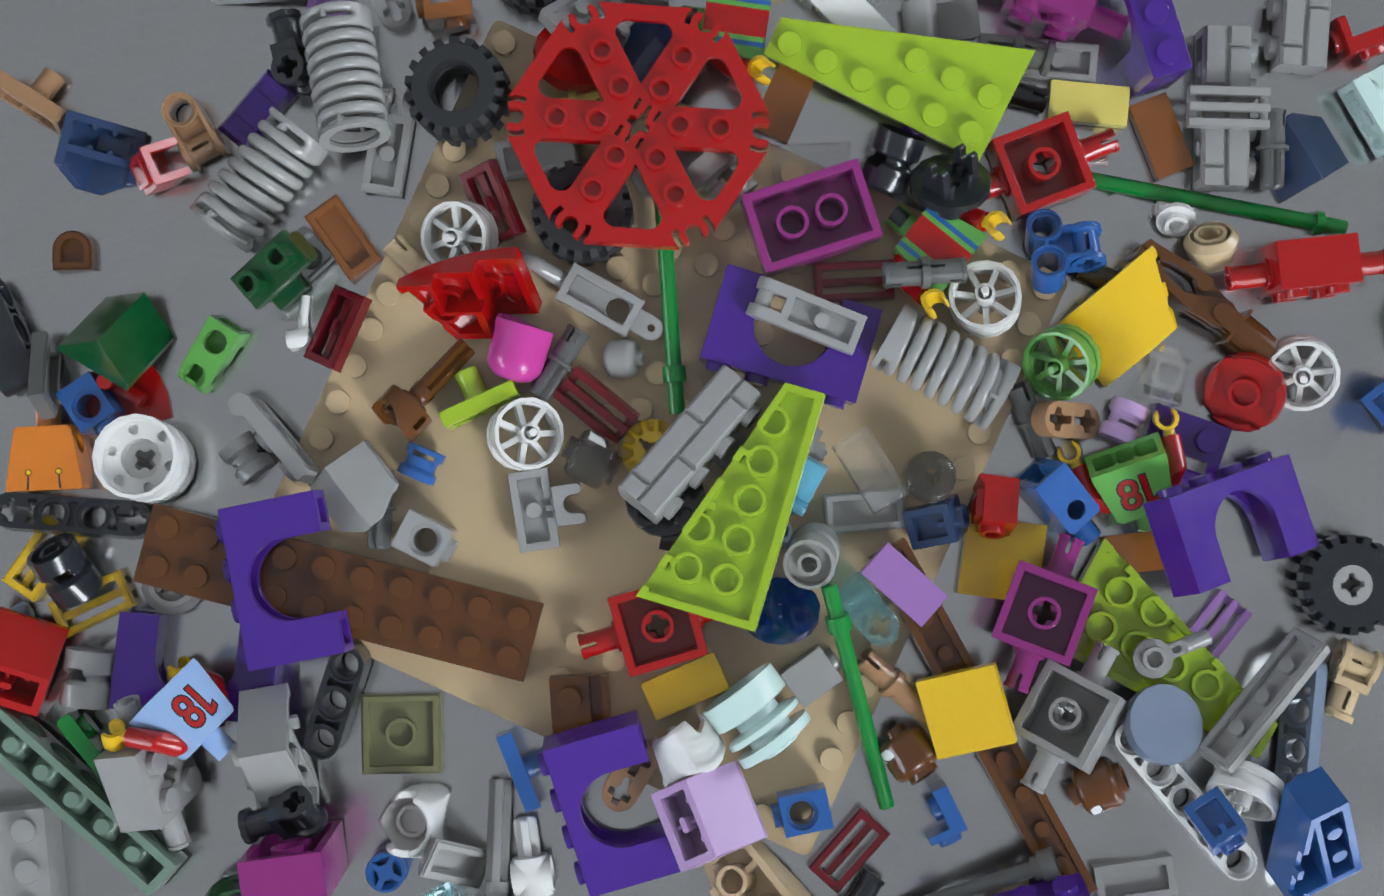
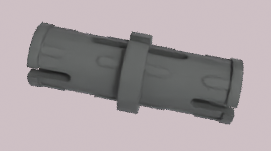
M928 256L919 257L918 261L882 263L884 289L902 286H920L921 289H930L931 285L966 283L968 276L965 257L930 260Z

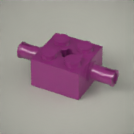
M1004 0L999 11L1008 15L1007 19L1016 25L1028 27L1031 24L1043 29V33L1047 37L1063 42L1066 39L1073 41L1079 32L1087 27L1120 41L1129 23L1128 15H1123L1097 4L1098 0Z
M1063 533L1058 535L1059 538L1048 567L1040 568L1019 560L991 635L993 638L1014 645L1013 650H1016L1003 685L1014 689L1017 678L1022 673L1017 691L1025 694L1029 693V687L1039 660L1044 661L1046 657L1070 667L1098 592L1097 588L1075 581V577L1071 576L1080 550L1085 542L1074 538L1069 552L1066 553L1065 550L1071 536ZM1044 602H1048L1051 604L1050 611L1055 613V618L1053 621L1046 620L1043 625L1037 623L1038 616L1032 613L1033 607H1041Z

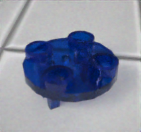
M772 578L756 632L747 631L757 640L768 644L785 645L799 642L810 635L819 623L820 603L816 593L812 590L797 587L788 578Z

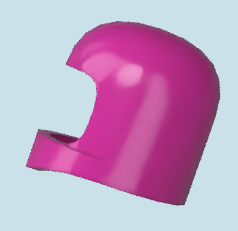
M505 313L497 314L495 331L487 356L490 369L501 378L512 379V381L518 383L535 380L541 374L553 333L544 331L516 316Z

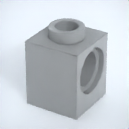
M409 509L391 546L432 567L440 566L442 561L448 563L458 545V541L453 539L457 530L416 509ZM425 528L432 529L437 535V545L431 551L424 550L418 541L420 532Z
M818 644L779 671L780 676L803 708L810 705L843 680L838 673V670L842 668L840 660L830 647L822 651Z

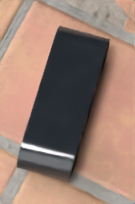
M0 278V391L9 398L28 389L31 337L8 287Z
M353 642L354 649L345 652L354 655L358 660V670L356 672H350L343 667L341 660L344 653L331 655L327 662L303 741L305 751L315 759L325 760L331 758L345 745L372 661L370 651L361 643ZM332 691L343 694L346 699L345 709L333 707L329 699ZM320 729L327 730L333 735L334 745L332 747H326L319 742L318 731Z

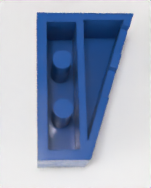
M1322 766L1310 772L1301 773L1291 782L1284 785L1265 868L1284 896H1310L1363 869L1349 801Z

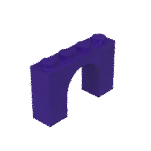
M1124 0L1131 27V48L1129 53L1120 61L1127 87H1130L1131 99L1169 88L1193 67L1172 0Z
M728 264L699 360L707 362L705 369L717 373L723 365H726L731 370L744 373L745 381L759 386L767 387L768 381L781 385L789 383L825 393L824 405L843 410L845 404H855L883 310L843 299L839 303L840 306L867 316L853 355L850 356L826 346L823 353L809 364L802 366L783 365L769 358L761 350L754 333V318L745 314L749 303H754L759 291L756 288L759 277L767 275Z
M1266 451L1247 457L1249 465L1243 467L1241 462L1232 463L1218 468L1219 476L1213 478L1211 473H1206L1188 479L1189 487L1182 489L1181 484H1176L1157 491L1159 498L1143 504L1173 597L1201 594L1231 582L1215 529L1217 511L1226 497L1238 503L1246 513L1263 562L1293 557L1320 546L1289 454L1272 457L1271 452Z
M310 490L217 509L219 519H216L215 522L216 534L219 541L224 543L227 557L223 561V571L227 582L232 583L234 599L231 600V612L234 621L240 624L242 639L239 640V653L243 663H247L248 671L353 650L354 643L347 609L304 618L290 617L272 607L264 596L260 582L263 561L275 545L288 538L331 530L324 490Z
M135 609L119 612L108 708L114 709L113 704L117 703V700L129 695H139L143 708L168 683L166 649L170 615ZM240 629L235 670L226 686L234 711L219 727L225 726L226 721L238 722L239 691L282 684L284 665L248 671L247 663H243L239 653V640L242 639Z
M637 710L544 737L542 752L537 754L540 769L544 777L548 775L551 777L554 786L553 789H550L552 805L556 813H563L566 825L562 826L564 841L568 849L574 848L578 859V861L574 862L575 874L579 885L586 884L590 896H599L681 872L661 822L629 831H613L594 822L587 814L582 803V797L586 789L600 776L649 761L648 744Z

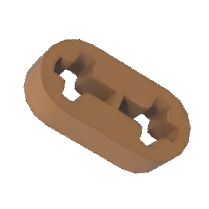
M1042 401L1036 404L1032 410L1031 425L1034 432L1042 437L1091 439L1099 430L1100 417L1097 409L1091 404L1067 401ZM1050 416H1057V424L1050 422ZM1074 417L1081 418V425L1074 424Z
M646 739L649 761L652 762L650 765L643 763L636 773L630 770V766L613 771L608 776L602 789V799L609 809L622 812L630 809L636 803L658 764L652 747V741ZM626 776L632 780L627 788V793L631 797L629 799L622 797L619 801H616L612 798L614 791L610 786H620Z

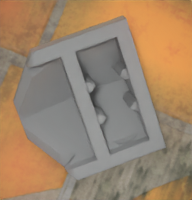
M365 440L324 467L310 489L324 490L328 514L340 531L366 532L383 518L391 496L397 490L399 482L370 442Z

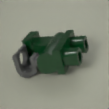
M306 226L291 233L287 230H281L230 279L256 310L262 309L268 303H274L280 311H286L301 295L311 288L300 273L311 282L334 261L335 256L318 235ZM313 246L317 247L322 253V262L316 269L308 268L317 258V253Z

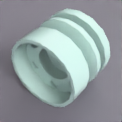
M770 662L761 665L740 679L703 711V715L718 735L737 728L739 733L728 745L732 753L748 745L750 746L738 758V762L744 769H748L761 761L769 760L780 753L798 737L797 735L812 719L805 709L789 717L787 716L799 704L795 696L784 699L779 703L775 700V697L781 692L786 683Z

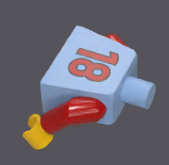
M182 656L178 659V668L172 665L167 666L168 683L129 722L131 727L126 730L122 720L113 719L108 723L110 733L113 735L106 733L100 735L103 747L110 752H117L125 747L186 760L202 745L220 761L231 750L232 743L235 741L219 726L234 709L230 703L222 676L204 669L196 659L193 658L191 660L188 656Z

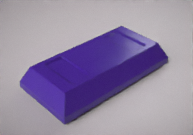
M267 69L217 129L237 146L245 144L251 147L247 142V136L249 133L254 132L263 137L257 125L260 120H266L270 116L268 112L271 106L283 114L299 94L290 86L276 81L271 70Z

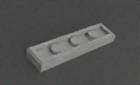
M1294 626L1200 743L1197 750L1199 755L1232 776L1331 652L1328 645Z

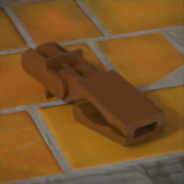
M1152 239L1147 240L1132 250L1128 259L1130 262L1151 245L1156 249L1158 255L1156 263L1161 281L1166 283L1169 294L1168 303L1177 312L1187 314L1202 323L1206 328L1215 330L1221 336L1215 342L1216 345L1223 344L1234 354L1239 352L1257 353L1269 358L1275 353L1277 339L1265 326L1250 315L1253 310L1249 309L1239 313L1233 302L1226 299L1214 285L1213 278ZM1164 269L1179 276L1187 284L1190 293L1180 289L1167 276Z

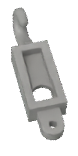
M521 251L528 269L560 288L555 299L624 338L627 337L629 331L649 341H654L662 335V322L657 317L642 310L645 304L644 300L575 262L569 273L531 252ZM613 299H621L627 302L629 306V315L621 322L611 320L606 314L607 304ZM649 325H653L655 327V330L653 332H649L647 330V327Z

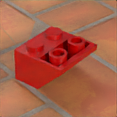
M0 606V706L37 717L46 700L70 628Z

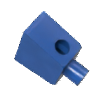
M1045 458L1035 459L1016 477L1020 478V497L1052 531L1069 536L1073 535L1075 538L1085 542L1083 546L1091 544L1099 537L1101 530L1093 522L1092 518L1099 512L1100 507L1065 462Z

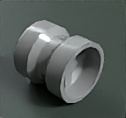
M252 431L241 434L218 453L225 464L232 465L233 468L238 467L235 477L242 486L252 483L275 464L268 453H258L260 449Z

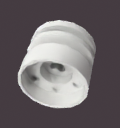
M136 413L118 417L106 425L95 440L92 453L94 472L103 487L119 497L148 504L169 502L182 494L192 481L196 467L194 447L185 433L157 418ZM148 455L154 456L152 460L156 465L153 469L147 468L149 466V462L146 459Z

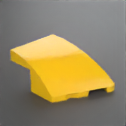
M1152 245L1056 324H1069L1080 327L1091 335L1099 347L1101 367L1097 379L1104 387H1107L1129 370L1178 327L1173 309L1168 304L1169 294L1166 283L1161 281L1156 258L1158 255ZM1062 338L1068 344L1069 340ZM1075 345L1074 350L1077 352L1078 357H1083V354Z

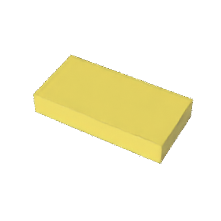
M1053 79L1049 82L1046 119L1068 111L1073 124L1119 129L1127 127L1130 87Z

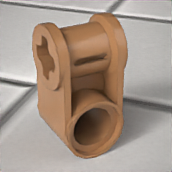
M174 92L164 99L161 107L163 119L173 136H176L179 143L177 145L178 149L194 173L201 170L200 165L221 154L225 157L230 154L225 140L212 123L204 106L198 100L185 92ZM183 104H191L192 114L190 118L184 122H178L176 118L177 109Z

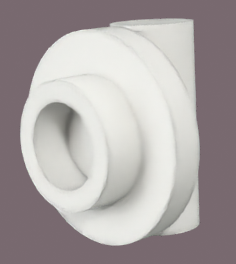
M1157 201L1154 216H1156L1157 229L1163 235L1182 237L1187 235L1197 224L1198 208L1180 202Z

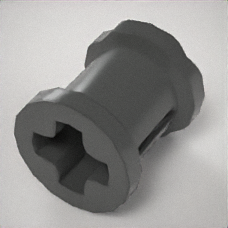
M1017 31L1011 47L1036 50L1027 68L1038 70L1041 76L1046 77L1054 57L1056 41L1049 40L1048 43L1033 40L1024 37L1023 32Z

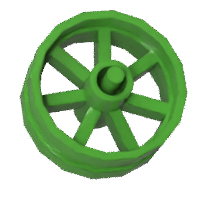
M1061 324L1050 327L1030 341L1024 350L1022 367L1026 380L1030 381L1031 388L1050 400L1065 401L1078 396L1093 384L1100 372L1101 356L1099 347L1091 335L1080 327ZM1056 336L1069 340L1064 349L1061 350ZM1044 338L1047 339L1052 354L1038 349L1040 342ZM1075 345L1079 348L1083 357H1078L1077 352L1074 350ZM1038 359L1046 362L1045 370L1041 371L1039 368ZM1086 365V377L1084 378L1073 366ZM1066 374H1067L1079 387H1077V388H1072V389H1066V388H1065ZM1049 375L1056 378V385L1049 381L1046 376Z

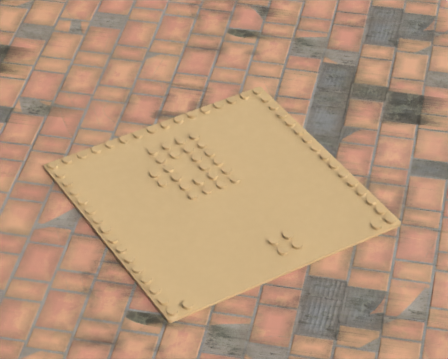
M495 21L491 25L483 45L491 51L504 68L511 82L509 88L513 91L533 62V47L537 37L503 21ZM468 75L452 111L462 110L474 101L479 90V79L477 76ZM543 78L539 83L540 93L549 98L567 97L568 92H578V90L569 88L567 92L556 89L543 80ZM515 99L516 101H521L523 103L526 102L523 100ZM638 100L633 108L636 109L641 101ZM681 102L678 104V106L690 107ZM648 109V111L645 113L643 117L647 116L650 109ZM510 112L509 117L502 116L500 120L504 126L501 130L498 131L494 127L489 131L492 138L485 142L479 137L476 139L477 145L468 147L465 142H461L460 147L451 146L447 141L444 143L438 141L393 239L401 233L414 250L426 260V255L421 246V228L425 217L433 207L443 202L468 201L458 175L488 159H497L494 142L508 140L507 135H524V133L512 135L506 129L507 123L521 122L523 115L519 112ZM768 142L767 149L756 151L767 153L753 174V178L758 183L754 191L825 168ZM576 144L579 163H581V158L590 159L599 145ZM476 176L474 177V181L480 192L482 200L485 204L487 211L493 216L492 212L489 211L486 205V202L484 200L485 195ZM628 178L626 185L630 192L634 212V225L632 224L631 228H655V208L651 197L645 200L631 179ZM722 178L720 182H722L725 185L726 181L724 178ZM529 180L508 182V188L527 232L514 237V239L508 242L501 243L497 248L519 247L520 251L531 252L569 273L573 264H569L565 259L561 258L560 260L555 257L542 243L534 228L531 210H533L532 197L535 192ZM868 188L883 233L879 242L814 263L894 260L895 256L892 250L903 237L885 223L886 219L899 204L917 218L923 212ZM696 191L697 195L705 200L707 193L705 191ZM740 203L727 213L715 232L709 221L705 218L703 219L709 228V235L705 239L697 228L691 227L687 229L685 233L690 241V245L686 248L680 244L678 233L672 234L675 243L679 247V250H674L681 362L682 365H686L687 381H683L685 408L716 374L705 369L707 362L699 360L727 265L730 264L763 274ZM461 207L464 226L473 214ZM450 209L442 220L453 227L452 211ZM607 211L604 214V219H606ZM567 220L563 223V226L567 231L574 233L578 223L574 220ZM477 223L474 229L477 232V236H482V232ZM438 228V241L442 240L443 230ZM586 228L585 234H589L591 229ZM984 240L969 258L967 265L976 261L990 260L1002 263L1014 272L1020 282L1022 304L1018 319L1004 333L995 337L980 338L971 336L958 328L951 317L950 307L947 308L943 303H935L932 308L937 318L933 319V325L941 322L947 327L946 333L950 330H955L959 332L960 340L968 337L974 342V347L978 345L985 347L987 355L996 353L1000 356V360L1003 357L1019 366L1021 370L1015 382L1017 383L1025 380L1022 367L1024 350L1032 339L1048 329L1067 287V279L1065 278L1063 287L1056 293L1042 294L1037 292L1029 281L1031 261ZM475 243L471 248L474 252L480 251L482 243ZM447 246L440 248L442 254L448 259L451 248ZM623 247L618 254L614 252L609 256L610 259L603 263L601 260L595 261L592 266L577 263L644 300L645 304L642 310L657 317L663 324L657 249ZM385 255L366 296L372 300V303L341 373L332 370L299 444L317 466L323 470L324 467L361 442L368 440L388 469L394 470L393 476L399 482L398 488L392 496V506H396V511H392L391 543L408 510L416 509L456 529L457 532L453 539L458 541V545L448 563L442 561L440 566L432 567L393 546L389 549H370L367 546V531H340L330 516L331 530L292 538L542 602L544 607L523 682L353 638V642L365 645L373 659L543 737L553 734L549 678L551 675L568 674L601 675L602 673H609L612 717L637 710L647 740L653 741L655 735L658 739L667 735L669 727H677L683 721H686L698 731L701 721L697 714H703L706 707L722 693L656 721L640 685L646 680L694 659L630 677L623 652H619V649L584 660L581 653L582 648L597 643L592 642L579 646L577 639L578 634H585L612 626L611 621H613L607 598L614 594L642 587L657 569V565L665 553H668L666 550L659 549L661 537L651 536L634 524L628 515L625 499L619 494L618 485L630 473L622 459V443L626 434L615 447L607 442L606 448L595 443L591 449L585 445L583 440L587 433L593 429L554 397L551 396L546 401L557 411L563 423L564 440L558 455L551 463L541 468L548 467L551 487L581 482L582 491L578 494L570 495L566 499L565 506L571 513H585L587 516V522L559 526L561 547L520 553L508 474L522 471H515L504 467L493 457L487 445L486 430L490 417L495 411L453 430L444 428L438 413L465 401L455 376L448 381L428 405L424 406L427 410L426 413L432 419V423L413 441V443L446 456L443 464L437 466L435 471L437 479L434 486L396 471L399 463L405 461L407 457L406 446L409 440L397 426L384 424L371 407L392 384L409 392L414 383L419 381L458 340L448 333L441 323L424 313V304L410 292L401 294L397 290L398 279L405 276V274ZM813 263L769 277L814 295ZM1045 267L1040 268L1041 271L1046 273L1053 272ZM528 269L542 300L539 314H513V316L521 318L544 331L553 333L548 353H551L568 324L573 325L574 329L578 328L583 331L590 339L577 355L571 368L574 369L580 364L641 415L631 428L639 422L649 419H659L672 424L680 414H669L667 383H663L662 367L666 366L663 332L658 339L649 341L629 331L626 338L634 339L638 343L640 350L644 351L645 363L634 378H612L603 367V349L611 339L625 338L557 301L555 297L560 288ZM882 269L822 272V279L882 276ZM983 274L976 275L980 284L988 283L991 275ZM998 277L994 289L996 292L1011 286L1008 282ZM969 279L966 280V283H962L957 290L975 293V289ZM949 283L948 286H947V287L944 289V291H943V293L945 294V296H946V298H947V300H948V303H949L948 292H949V288H950L951 283ZM883 285L823 288V294L886 291ZM894 287V300L857 302L881 309L883 312L856 403L853 405L845 404L843 410L823 404L817 424L819 429L823 431V435L817 442L825 443V450L828 454L824 457L823 461L819 462L827 465L828 469L811 498L804 515L800 516L794 513L793 516H790L788 522L792 528V535L798 527L805 523L818 522L825 524L823 495L903 488L905 509L929 504V502L934 503L938 500L944 501L946 495L952 490V483L955 481L953 466L956 469L957 480L953 491L949 495L957 493L961 504H965L967 507L974 493L973 485L979 474L983 473L1012 409V403L1009 396H1007L991 424L986 430H982L974 425L973 422H968L964 418V412L976 395L979 386L961 413L954 414L951 412L950 406L960 387L948 405L940 406L937 403V398L946 380L932 399H928L923 395L931 375L919 391H914L910 388V382L916 370L906 383L897 381V373L906 355L901 360L895 373L891 376L884 374L883 369L879 371L870 366L871 361L905 303L910 304L922 311L924 315H927L923 306L914 301L900 287ZM1015 295L996 301L1012 311L1015 304ZM774 296L769 308L781 312L786 299ZM621 299L611 300L606 307L608 318L615 322L625 320L630 312L627 302ZM955 299V305L960 315L975 303ZM995 310L989 314L990 324L997 323L1005 318ZM976 312L968 321L983 325V315ZM754 319V333L758 345L769 358L777 363L787 366L806 365L815 361L826 348L825 345ZM649 325L647 327V330L649 332H653L655 330V327L653 325ZM463 339L475 351V354L458 372L471 366H477L487 390L509 381L496 375L488 365L487 356L492 339ZM734 371L741 377L742 380H744V373ZM566 372L554 393L562 386V383L571 373ZM577 379L576 384L621 421L625 422L626 416L581 379ZM532 381L526 383L515 382L523 398H536L528 391ZM768 381L767 387L749 383L761 394V401L758 407L762 411L748 429L741 426L737 431L748 438L783 385ZM571 391L567 392V394L615 433L618 431ZM522 405L526 423H529L537 409L528 405ZM511 408L503 415L502 420L518 426L514 408ZM543 415L537 426L540 428V431L550 430V426ZM499 427V442L501 444L510 439V432ZM540 437L537 443L546 453L551 443V437ZM643 439L639 440L646 453L654 445L648 441L645 442ZM514 444L504 450L515 462L519 446ZM528 445L525 464H532L539 461L540 458ZM415 450L414 454L434 461V457ZM713 462L707 465L710 473L703 481L705 496L717 479L725 472ZM284 475L274 498L310 491L312 484L300 481L293 482ZM425 528L420 532L418 541L424 550L431 551L436 547L438 539L432 529ZM907 529L837 534L840 539L841 551L834 576L829 582L837 583L843 609L849 612L852 629L849 632L856 659L864 661L860 655L866 649L872 648L877 655L894 669L910 633L893 602L865 578L860 571L868 563V556L876 553L885 542L892 544L903 537L912 549ZM950 543L912 550L926 577L932 582L936 577ZM786 549L779 552L756 632L716 620L705 623V628H702L708 653L714 651L729 687L767 662H770L779 674L780 670L816 644L819 645L822 651L830 647L840 660L834 635H830L827 629L825 616L828 613L821 588L812 590L799 588L789 581L783 568ZM659 614L652 615L653 619L647 625L648 629H655L658 635L664 634L665 626L670 624L668 619L661 620ZM842 668L838 670V673L843 678L840 683L805 708L799 702L787 715L789 717L805 709L812 718L789 746L769 760L761 761L748 769H744L739 763L768 837L766 839L801 855H808L812 851L820 831L786 838L784 827L775 828L771 804L778 803L777 791L823 782L831 809L861 743ZM860 671L871 716H873L882 695L878 692L879 687ZM786 684L775 697V700L779 703L795 695ZM737 728L720 734L724 742L725 753L718 767L738 761L741 754L750 747L748 745L734 753L729 750L728 745L739 733ZM647 761V762H644V763L650 765L652 762H651V761ZM643 763L631 766L630 770L636 773ZM657 764L656 770L647 784L662 790L665 787L663 785L662 773ZM798 801L791 806L789 814L796 820H804L811 814L812 806L808 802Z

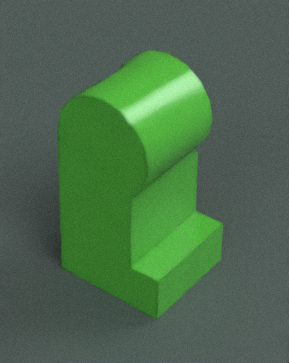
M209 315L178 371V377L207 395L220 381L225 368L230 365L239 348L244 347L251 333L223 315Z

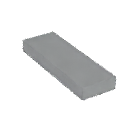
M981 33L978 43L1011 47L1014 36ZM1030 38L1045 43L1049 41L1048 39ZM1053 40L1056 41V49L1047 76H1041L1038 70L1027 68L1021 80L1050 82L1053 79L1095 84L1099 45Z

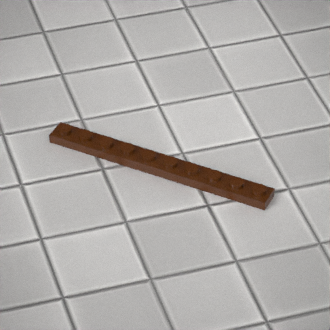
M902 537L891 544L925 575L905 538ZM874 553V554L868 556L869 560H870L876 553ZM894 604L933 676L975 666L942 604L922 627ZM1018 742L975 752L1031 855H1036V850L1051 846L1062 876L1080 872L1089 893L1097 891L1096 884L1046 793L1044 792L1042 795L1020 783L1030 764Z

